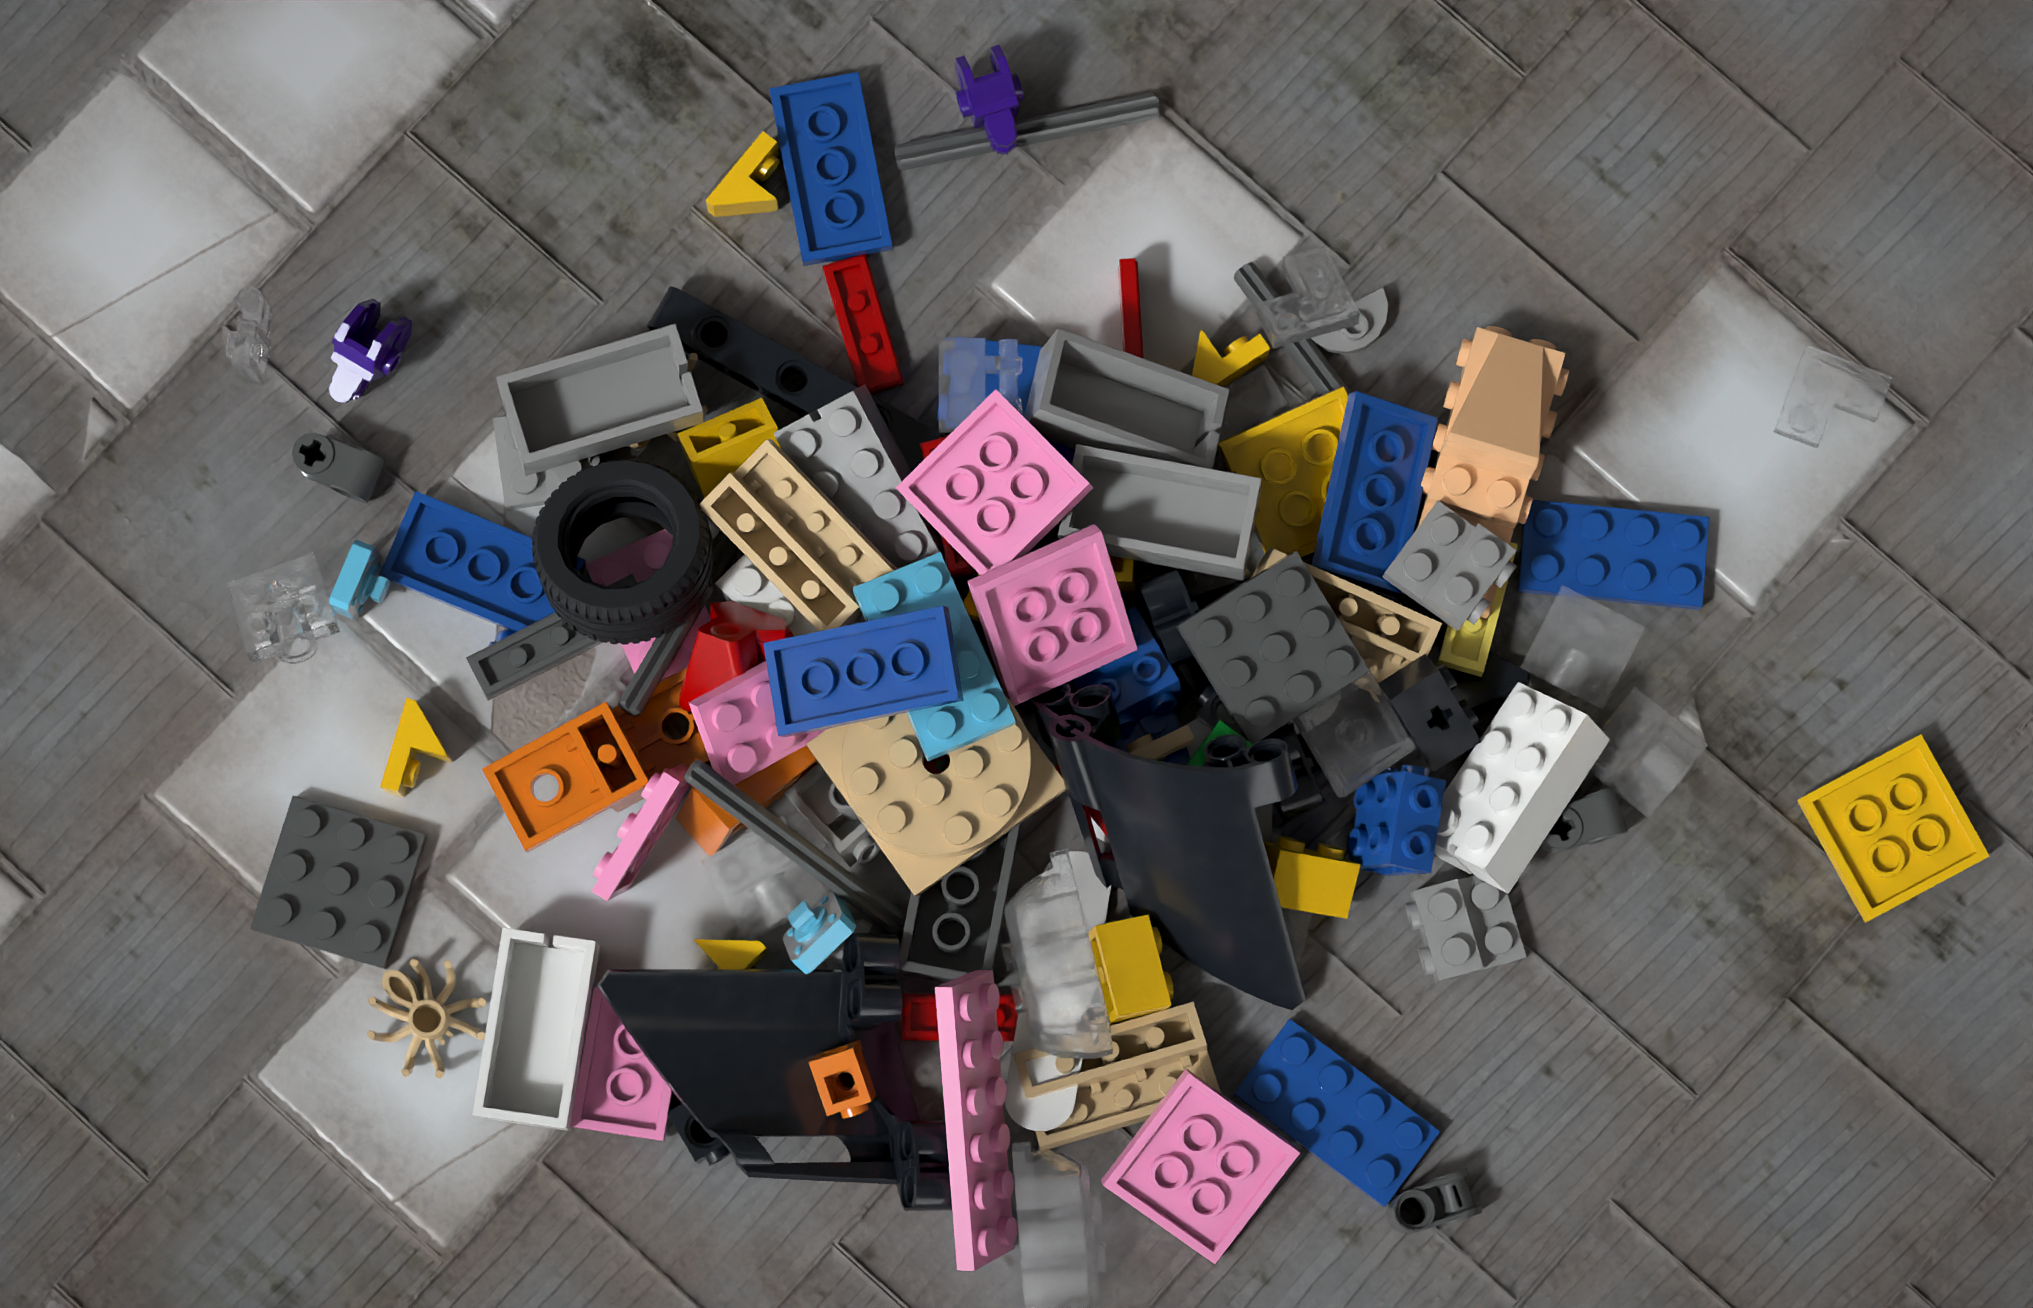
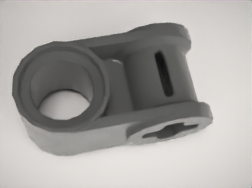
M317 433L304 434L298 438L292 450L293 461L303 476L327 486L348 498L367 504L386 462L380 456L367 450L343 444ZM320 448L326 459L323 462L315 461L311 467L305 455L307 452L315 454L317 449Z
M1613 787L1588 794L1574 800V802L1568 803L1555 823L1557 826L1564 825L1567 833L1562 835L1561 838L1559 835L1551 836L1548 833L1539 848L1552 854L1561 853L1588 843L1591 845L1628 832Z
M1465 1168L1427 1181L1428 1184L1394 1196L1387 1208V1218L1391 1226L1398 1232L1411 1234L1441 1224L1445 1226L1482 1213L1481 1207L1474 1204L1466 1181V1177L1469 1175L1468 1169ZM1405 1199L1415 1200L1421 1207L1422 1216L1415 1225L1407 1224L1400 1216V1206Z

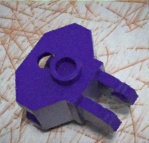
M997 45L990 49L993 73L981 77H973L965 56L956 58L955 70L960 90L956 91L955 95L962 117L970 116L975 129L984 126L993 151H996L997 154L1008 155L1009 152L1015 149V144H1017L1016 138L1018 134H1016L1017 129H1015L1013 117L1018 116V101L1024 99V94L1017 73L1011 74L1006 57L1000 45Z
M370 299L355 306L336 331L332 341L334 353L330 360L339 365L332 377L333 382L329 383L330 387L328 389L330 393L328 394L332 396L335 402L348 403L353 399H358L363 396L362 394L365 393V389L368 388L371 381L382 378L385 375L390 376L401 360L402 351L411 336V320L402 317L398 322L390 321L380 331L375 326L380 318L381 303L375 299Z

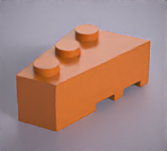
M806 745L734 786L766 808L775 800L779 801L785 795L784 792L811 770L818 761ZM688 783L692 789L678 812L676 819L708 856L713 859L723 850L722 846L730 836L743 827L746 830L748 827Z

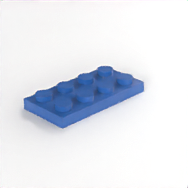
M859 72L769 88L803 266L851 258L865 253L867 255L893 250Z
M1359 391L1348 395L1312 566L1348 582L1388 595L1401 594V590L1382 576L1414 533L1423 491L1421 483L1425 469L1428 468L1438 421L1437 417Z
M415 491L379 576L514 632L555 613V610L549 604L537 574L532 555L533 545L531 537ZM577 556L576 569L582 574L587 562L585 559Z
M1532 500L1525 524H1522L1517 592L1700 610L1703 607L1709 517Z
M943 605L763 643L777 732L780 737H789L964 701L949 608Z
M1291 1019L1286 1022L1233 1093L1234 1096L1382 1207L1387 1205L1440 1133L1438 1129Z

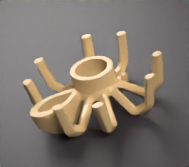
M413 958L409 964L415 970L420 980L424 999L421 1000L419 998L417 986L414 980L400 970L385 971L382 977L384 991L394 1002L409 1008V1013L396 1009L374 996L370 997L368 1002L372 1007L385 1014L408 1022V1025L394 1033H380L369 1030L367 1036L375 1041L397 1042L411 1033L414 1035L406 1053L404 1067L401 1070L404 1077L409 1076L413 1072L415 1055L421 1041L425 1040L436 1072L435 1076L441 1079L445 1074V1068L434 1040L437 1039L441 1045H444L445 1041L442 1037L444 1034L452 1038L453 1034L449 1031L448 1027L463 1031L478 1040H483L485 1038L483 1031L468 1023L450 1017V1014L466 1008H482L486 1005V1000L482 997L463 999L445 1006L444 1003L453 992L456 984L455 970L449 960L443 962L446 969V985L438 997L433 999L429 977L420 962Z

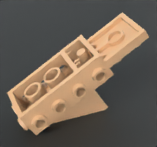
M1487 326L1485 329L1477 327L1471 341L1463 339L1455 364L1463 367L1459 383L1451 381L1443 407L1451 409L1447 424L1439 423L1434 435L1431 450L1437 451L1438 455L1434 468L1428 467L1425 469L1421 486L1423 487L1422 494L1426 496L1417 528L1435 503L1440 501L1476 527L1479 523L1510 545L1517 522L1525 524L1533 498L1526 496L1525 493L1529 480L1537 481L1543 466L1545 455L1539 453L1540 441L1542 437L1550 438L1555 424L1557 412L1551 411L1550 406L1554 394L1562 396L1567 382L1569 370L1562 368L1566 353L1557 351L1555 345L1544 340L1531 339L1529 342L1513 338L1511 332L1496 326ZM1492 584L1483 596L1490 604L1480 617L1487 619L1490 615L1498 587L1495 584Z

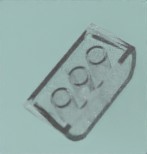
M1068 849L1049 853L1051 867L1024 883L1004 906L1005 926L1009 942L1002 943L1001 948L1006 970L1016 969L1019 985L1011 986L1016 1013L1026 1012L1033 1045L1036 1050L1060 1058L1096 1059L1113 1055L1110 1020Z
M1031 1142L1012 1143L1011 1154L1024 1308H1097L1100 1298L1098 1272H1107L1105 1244H1096L1094 1225L1103 1224L1101 1197H1092L1090 1174L1087 1165L1062 1151L1040 1149V1147L1032 1146Z

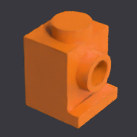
M860 1040L815 1054L808 1062L827 1116L840 1112L844 1119L869 1110L867 1103L872 1102L877 1095L861 1051L863 1048ZM843 1072L852 1074L855 1085L853 1087L843 1086L839 1081V1075Z

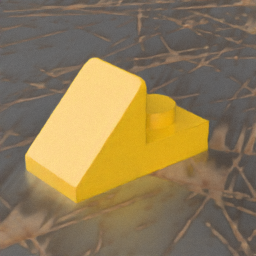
M764 131L761 132L705 200L710 214L714 217L773 212L779 209L777 199L756 183L758 179L761 181L767 180L778 166L780 160L776 158L779 155L777 141Z
M1200 330L1192 376L1225 387L1266 360L1270 347L1261 334H1258L1251 340L1245 335L1227 346L1223 351L1226 356L1221 358L1203 330Z
M406 698L380 785L386 793L404 797L407 787L414 788L421 766V762L415 760L417 753L452 762L422 707L416 700Z
M694 940L701 950L719 967L718 969H751L768 953L767 948L760 941Z

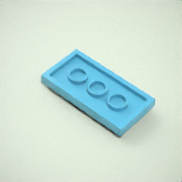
M941 552L853 587V593L866 621L942 605L949 608L964 701L907 712V716L927 761L1015 725L1016 720Z

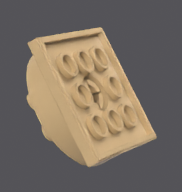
M1006 696L1005 698L1016 720L1015 725L945 754L949 756L950 764L940 774L930 773L924 768L923 763L926 756L907 713L829 728L806 744L915 898L1066 791L1063 778L1026 729L1017 710Z

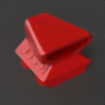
M735 601L710 603V621L698 629L679 694L680 708L692 712L688 702L766 661L763 643L794 637L791 629L786 625V619Z

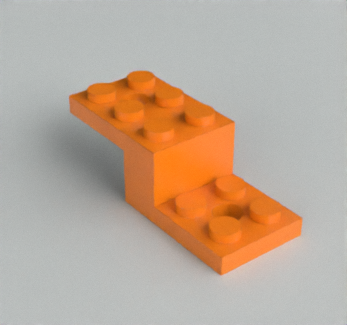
M687 668L661 681L638 717L625 713L618 705L613 708L605 701L482 768L526 852L536 849L609 808L619 813L644 799L641 794L645 786L656 772L661 774L665 768L669 770L683 763L690 767L696 760H701L705 764L710 763L692 712L684 710L679 706V694ZM675 714L684 715L689 721L688 733L678 740L668 738L664 732L666 720ZM545 775L554 776L559 784L557 795L550 801H540L534 795L535 782Z

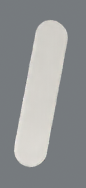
M1070 851L1056 856L1046 866L1041 881L1006 1084L1007 1095L1005 1100V1106L1011 1118L1020 1126L1033 1131H1048L1062 1125L1072 1114L1076 1100L1078 1085L1026 1100L1013 1054L1087 1033L1096 978L1085 935L1095 925L1105 924L1111 886L1106 889L1095 875L1087 852ZM1085 1045L1026 1061L1032 1087L1080 1073ZM1061 1054H1069L1074 1059V1069L1068 1074H1062L1056 1069L1055 1061Z

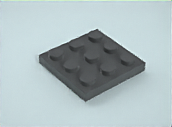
M1297 551L1288 554L1175 625L1241 734L1251 744L1265 738L1369 672L1368 667Z
M292 795L250 929L386 970L428 836Z

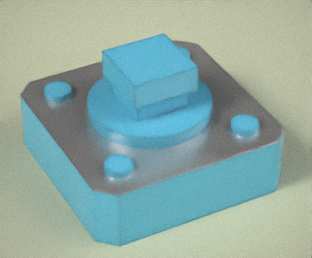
M359 540L353 542L329 599L330 606L337 613L356 620L359 614H361L364 603L369 596L373 601L382 604L390 581L382 576L377 578L383 557L376 547Z
M830 891L812 908L805 900L802 901L788 915L792 927L785 932L782 939L791 961L805 974H808L854 932L856 924L848 905L834 891Z

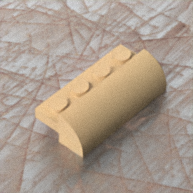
M767 439L736 472L729 473L699 504L702 508L701 510L818 631L851 625L862 615V611L853 593V587L897 570L772 439Z
M1270 548L1261 559L1253 576L1284 558L1287 554ZM1304 562L1369 669V672L1350 683V685L1388 701L1378 683L1424 654L1428 656L1442 623Z
M1194 1002L1013 1054L1026 1100L1078 1085L1075 1105L1070 1117L1057 1128L1048 1131H1035L1041 1151L1146 1121L1185 1069H1188L1220 1092ZM1085 1045L1080 1073L1032 1087L1026 1061ZM1069 1054L1059 1055L1055 1061L1056 1069L1062 1074L1070 1073L1074 1069V1059Z

